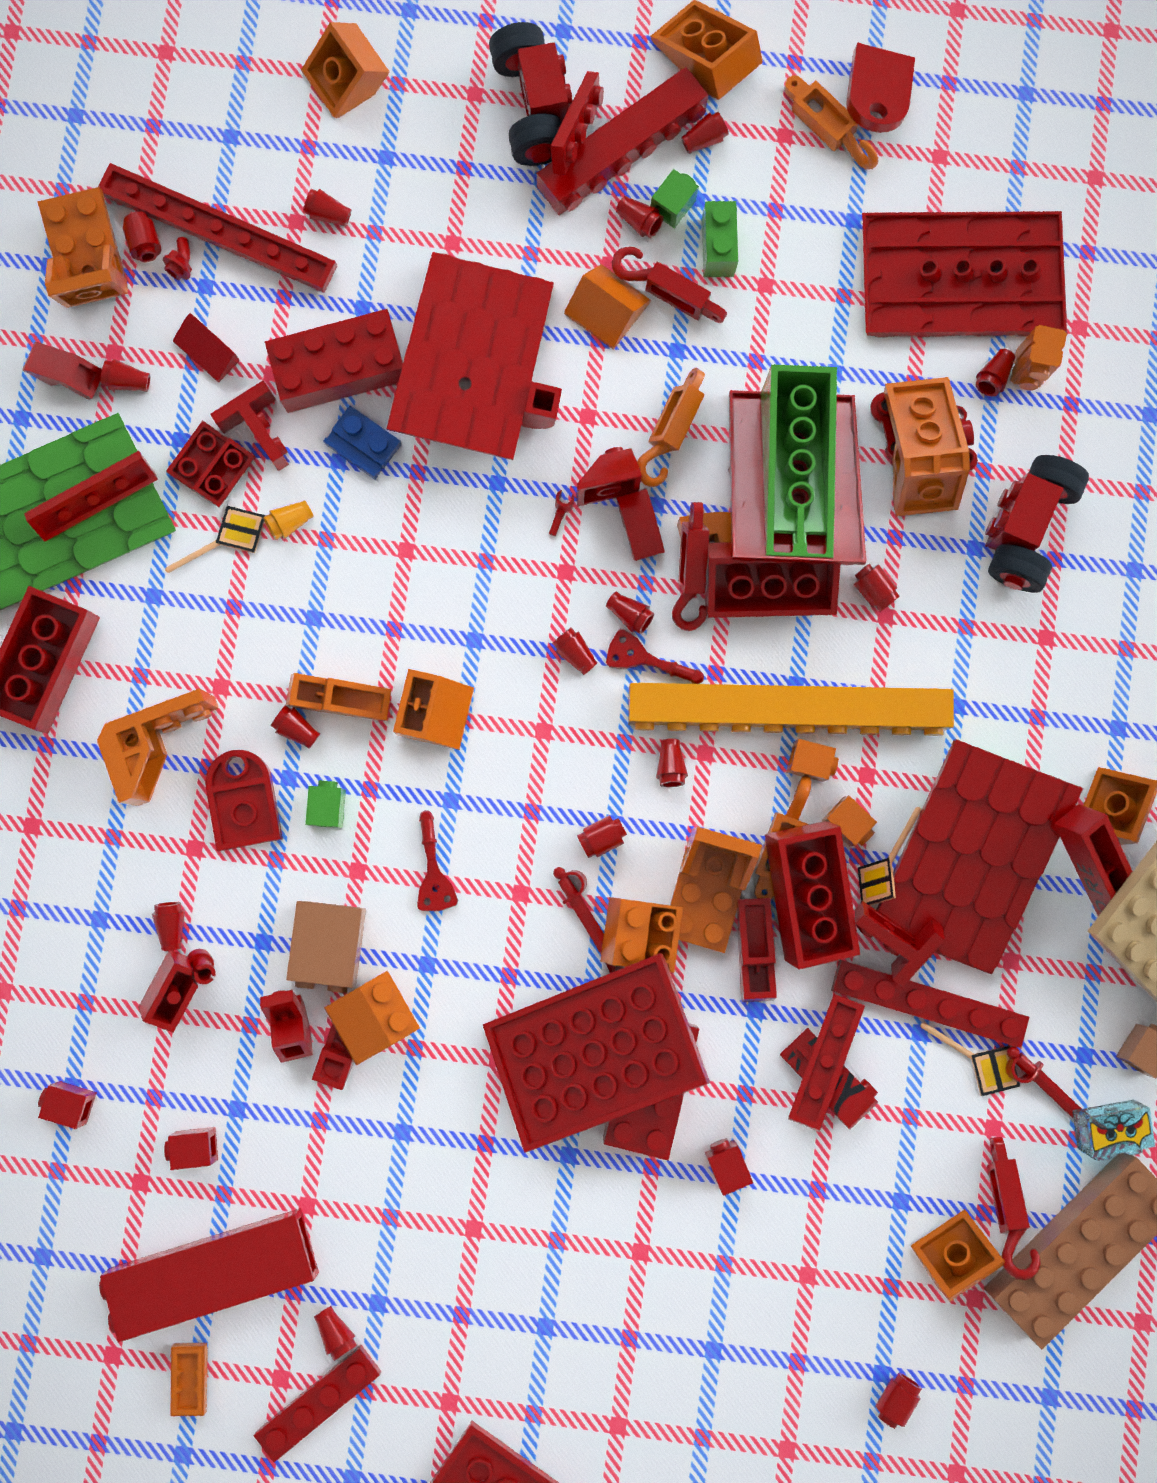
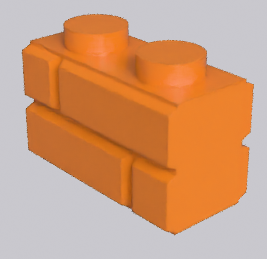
M1042 325L1036 326L1016 349L1015 365L1012 368L1010 381L1013 384L1019 385L1024 390H1037L1061 366L1064 353L1062 349L1065 347L1067 333L1061 329Z

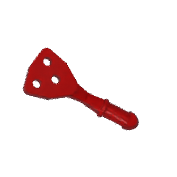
M624 629L617 631L609 645L606 663L610 668L629 669L646 665L656 667L670 674L671 677L676 676L691 681L692 684H700L704 681V675L698 669L694 670L679 665L678 662L673 663L661 660L651 655L637 637ZM626 638V641L621 643L620 639ZM630 650L634 651L631 656L627 655ZM618 656L619 659L617 661H614L613 657Z
M429 810L422 811L419 816L423 839L421 844L424 845L427 857V874L419 888L417 907L421 911H442L456 906L459 900L452 883L440 872L436 860L437 839H435L434 816ZM435 885L439 886V890L437 892L433 891V887ZM446 896H450L449 902H445ZM429 898L430 904L425 905L424 901Z

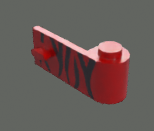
M806 1028L779 1054L801 1078L804 1076L817 1037L809 1028ZM844 1066L829 1109L851 1130L878 1104V1101L875 1099L878 1092L865 1078L860 1082Z

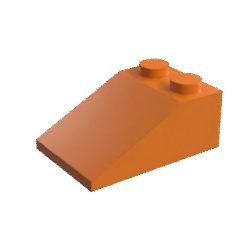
M697 0L691 1L650 36L651 41L679 70L687 67L708 95L717 100H720L763 63L756 30Z

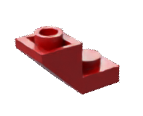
M34 342L22 371L50 386L61 384L89 400L93 399L101 381L102 369L76 354L43 343Z

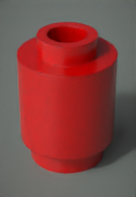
M132 212L126 215L123 219L122 229L131 257L144 263L154 261L161 253L162 248L153 220L144 212Z
M869 563L854 575L858 580L853 585L872 608L876 607L879 612L900 597L896 591L898 587L879 564L872 567Z
M608 815L583 828L584 832L578 834L577 837L589 859L594 855L598 858L623 845L622 837L626 836L627 833L619 818L612 820L611 816Z
M898 1372L896 1378L890 1379L875 1405L876 1409L880 1412L878 1418L891 1428L896 1429L897 1425L905 1427L921 1400L919 1394L922 1387L908 1376Z

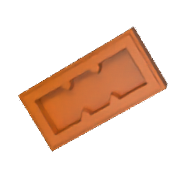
M174 1343L171 1346L170 1416H204L206 1414L208 1343Z

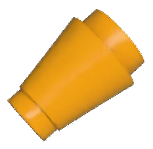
M303 500L269 510V514L264 516L263 519L269 532L277 540L281 537L283 539L287 538L314 516L308 503Z

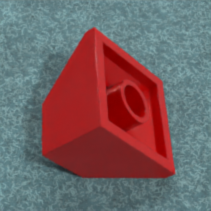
M613 447L597 458L577 483L576 502L578 507L614 499L617 496L639 490L642 474L632 448L623 450V447Z

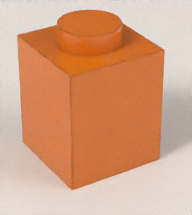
M797 739L793 742L786 773L798 776L806 775L813 780L821 782L827 781L830 776L835 775L838 767L839 758L834 757L836 748Z
M849 795L842 797L822 819V821L841 826L842 839L849 847L856 846L858 843L863 846L874 835L875 832L872 828L877 824V821Z

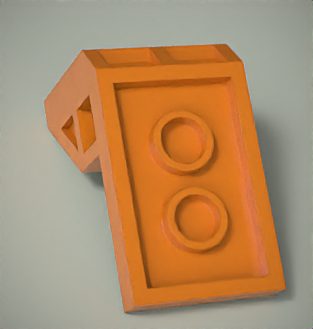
M91 188L37 201L53 257L47 259L45 287L48 296L64 307L70 308L128 294V283L101 188Z
M949 377L885 384L884 395L896 440L892 458L893 507L895 515L906 516L959 510L970 471L969 449Z
M199 688L104 724L97 743L118 803L140 806L151 801L168 755L159 731L162 730L163 733H169L181 728L180 723L192 719L193 722H197L211 717V711L219 709L215 696Z
M698 826L691 830L670 902V906L683 907L679 934L680 941L725 953L737 911V900L740 899L742 890H746L760 856L761 844Z

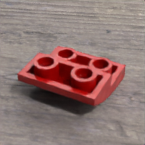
M202 420L170 464L166 473L220 508L256 456Z

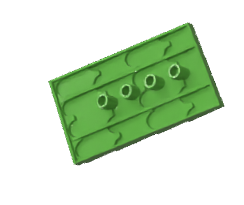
M119 412L33 449L29 453L0 464V611L21 602L28 586L46 591L176 531L153 483L46 542L26 521L24 513L137 452Z

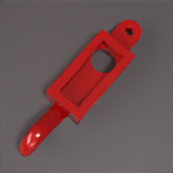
M633 246L620 248L614 253L611 261L612 270L621 280L645 281V291L699 321L702 315L716 323H723L727 316L726 310L710 301L711 292L658 261L654 267L639 271L623 269L621 261L625 256L633 255L637 259L643 258L642 251Z
M691 502L689 522H682L678 585L683 592L673 606L672 620L677 627L685 631L696 630L704 623L707 617L706 606L704 605L699 606V615L693 621H685L681 616L683 609L697 594H705L710 530L703 523L704 507L702 502Z
M1002 1137L990 1138L993 1162L987 1165L1000 1234L1008 1233L1002 1251V1258L1005 1261L1003 1267L1010 1276L1019 1280H1028L1038 1273L1041 1264L1040 1256L1036 1249H1031L1029 1252L1031 1264L1028 1268L1019 1269L1013 1264L1012 1256L1016 1245L1026 1230L1030 1228L1016 1159H1008Z

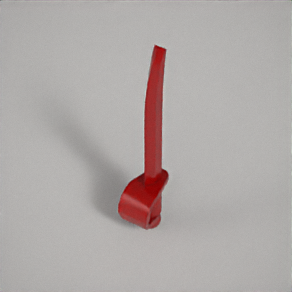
M556 867L553 875L556 879H560L558 884L567 897L562 903H570L601 954L604 933L580 895L587 887L586 876L578 870L565 872L564 868ZM569 875H575L580 879V891L576 889ZM605 963L609 973L616 971V965Z
M1015 1046L1007 1049V1055L1010 1059L1006 1063L1005 1069L1009 1078L1025 1084L1034 1081L1076 1121L1089 1127L1090 1122H1094L1101 1128H1105L1104 1125L1085 1112L1041 1070L1044 1066L1041 1061L1034 1064L1022 1052L1020 1053L1019 1049ZM1015 1065L1025 1072L1022 1077H1018L1015 1074Z

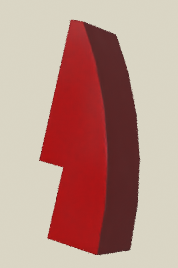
M738 899L737 924L741 1003L774 1001L777 998L771 899Z

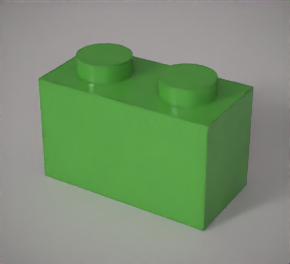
M705 201L702 214L703 277L735 276L738 265L737 201Z

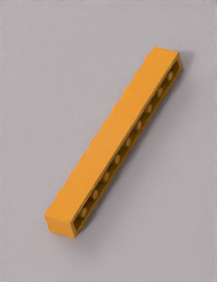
M630 683L628 725H635V730L640 731L654 730V725H667L668 731H686L687 726H699V731L717 732L719 731V726L731 727V732L740 733L751 732V727H764V733H782L783 728H796V733L812 734L815 733V728H827L828 734H847V729H860L861 735H878L879 730H892V735L904 736L911 735V730H924V736H943L944 731L954 728V689Z

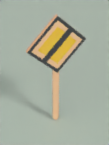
M227 506L217 539L165 568V571L170 573L219 545L255 553L264 525L263 517L266 515Z
M920 807L914 809L888 858L858 867L861 902L864 901L871 906L896 898L892 863L921 813Z
M925 1022L920 1024L922 1029L972 1060L980 1096L1021 1087L1020 1082L1012 1080L1006 1074V1063L1010 1059L1007 1055V1049L1011 1047L1010 1045L974 1054ZM1015 1066L1014 1071H1015V1074L1018 1076L1017 1070H1016V1066Z

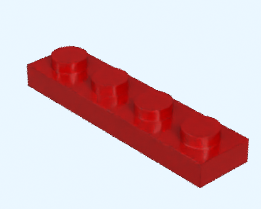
M586 72L551 144L553 174L565 175L570 164L576 161L578 147L580 143L583 144L585 142L587 128L593 124L595 111L603 103L604 87L600 86L599 72Z
M137 451L27 511L24 515L29 525L46 542L157 481L158 478L142 453Z
M833 994L788 1120L820 1132L865 1005Z
M361 1344L256 1430L253 1435L273 1463L276 1462L378 1378L382 1372Z

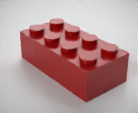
M388 308L264 341L279 398L287 413L391 386L399 382L403 360Z
M731 542L709 543L705 586L708 618L837 615L841 564L732 560Z
M28 586L0 647L1 717L35 731L49 733L99 622L100 617Z
M823 821L764 834L784 960L800 970L860 955L841 826Z
M689 1023L697 1043L700 1028L695 1024ZM684 1094L606 1122L603 1144L669 1161Z

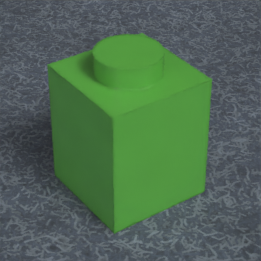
M673 168L651 197L650 206L658 208L659 214L663 216V221L675 229L696 202L699 186L696 185L691 176L686 173L681 174Z
M318 780V786L308 787L305 825L343 828L346 790L337 788L338 782Z

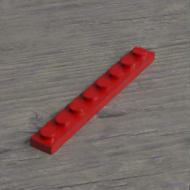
M109 163L98 185L107 199L137 212H144L148 217L325 293L337 269V263L333 259L115 164Z

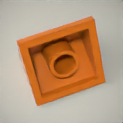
M600 264L582 276L564 314L614 350L650 304L651 300Z
M1098 767L1083 806L1107 814L1120 845L1138 844L1157 794V780Z
M965 1209L911 1245V1248L937 1288L949 1301H952L1001 1268L1005 1262Z

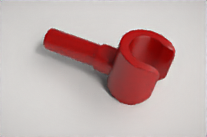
M562 490L556 494L555 508L557 510L548 533L555 537L562 518H564L565 513L573 509L574 494H572L569 503H562L560 501Z

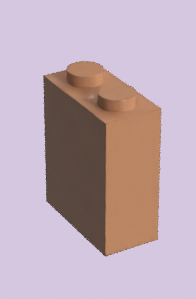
M297 901L286 980L295 981V987L314 989L315 984L328 985L327 991L347 993V988L355 987L358 978L366 908Z

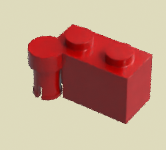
M201 948L194 949L187 956L170 949L168 950L138 1006L143 1022L174 1033L198 988L197 983L209 984L213 981L211 975L214 977L216 975L213 958L207 950Z

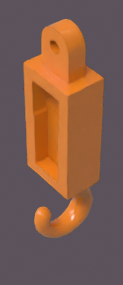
M792 75L786 79L784 90L787 96L793 100L791 111L835 152L844 144L854 161L866 170L874 169L878 165L879 158L873 146L864 139L860 143L857 142L854 134L857 131L858 124L851 118L848 110L817 80L808 85L797 75ZM815 100L823 109L816 113L807 104Z
M697 367L689 372L683 385L673 387L648 440V443L653 445V447L643 453L637 460L642 474L641 482L643 485L656 487L665 481L668 475L667 468L663 467L656 478H651L646 472V465L650 460L659 455L680 449L705 396L704 393L699 391L705 373Z
M809 776L801 777L794 794V799L786 815L775 812L768 833L808 825L799 821L812 786ZM765 841L753 871L759 875L754 894L756 898L772 899L774 891L771 873L766 868L768 854ZM763 889L767 890L765 895L761 893Z

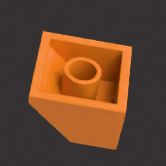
M330 22L301 68V71L334 118H340L373 97L390 73L356 23Z
M388 970L324 1007L355 1065L366 1061L420 1029Z

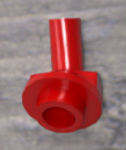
M179 237L176 239L177 251L173 249L162 258L165 264L164 269L176 280L181 278L188 280L191 277L190 273L192 271L189 265L191 256L189 240L186 237Z

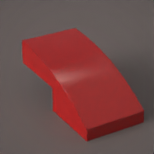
M647 489L617 496L616 500L633 560L637 561L665 553Z
M332 1024L311 1080L343 1090L354 1061Z

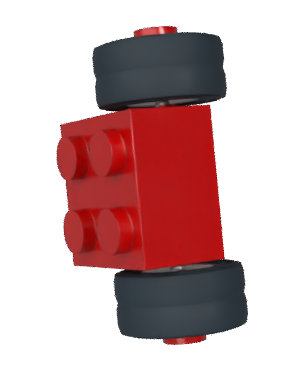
M530 22L508 24L498 29L491 36L489 49L495 71L505 77H519L527 117L518 120L509 129L508 138L512 156L515 162L524 166L548 164L552 162L551 144L573 101L570 84L565 82L566 65L564 55L557 54L555 42L545 44L544 34L536 24Z
M1039 455L1033 460L1030 471L1019 481L1014 480L1009 490L1004 489L997 503V506L1001 508L997 518L993 517L985 531V535L989 536L985 546L995 550L993 559L988 567V573L993 579L1011 589L1024 592L1038 593L1044 589L1047 578L1052 570V563L1034 550L1040 547L1057 504H1075L1082 498L1084 489L1089 481V473L1084 467L1060 456Z

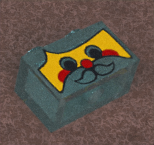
M1135 1099L1072 1110L1077 1149L1093 1160H1109L1112 1158V1155L1119 1153L1137 1155L1141 1154L1143 1149L1155 1147L1150 1107Z

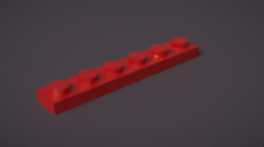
M839 960L831 991L1018 1048H1022L1030 1018L1023 1014L910 980L902 987L892 979L890 974L844 960Z

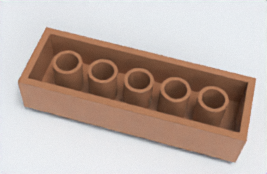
M1121 1150L1012 1259L1013 1264L1017 1268L1026 1269L1031 1264L1029 1252L1031 1249H1036L1041 1263L1038 1273L1031 1279L1019 1280L1010 1276L1003 1268L983 1288L1041 1350L1157 1235V1178L1137 1157Z

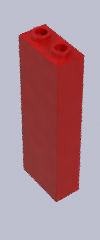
M298 1208L110 1267L100 1275L99 1291L102 1299L107 1301L109 1308L108 1325L110 1331L115 1333L119 1343L312 1282L317 1277L319 1270L302 1209Z

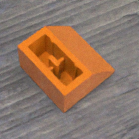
M408 669L393 733L400 737L460 750L474 687L442 676Z
M609 897L600 962L627 967L661 953L664 955L670 973H674L683 907Z

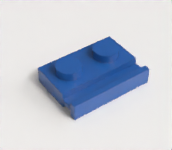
M349 405L331 429L332 432L323 440L327 447L374 480L377 479L380 471L386 467L402 445L401 440L351 405Z

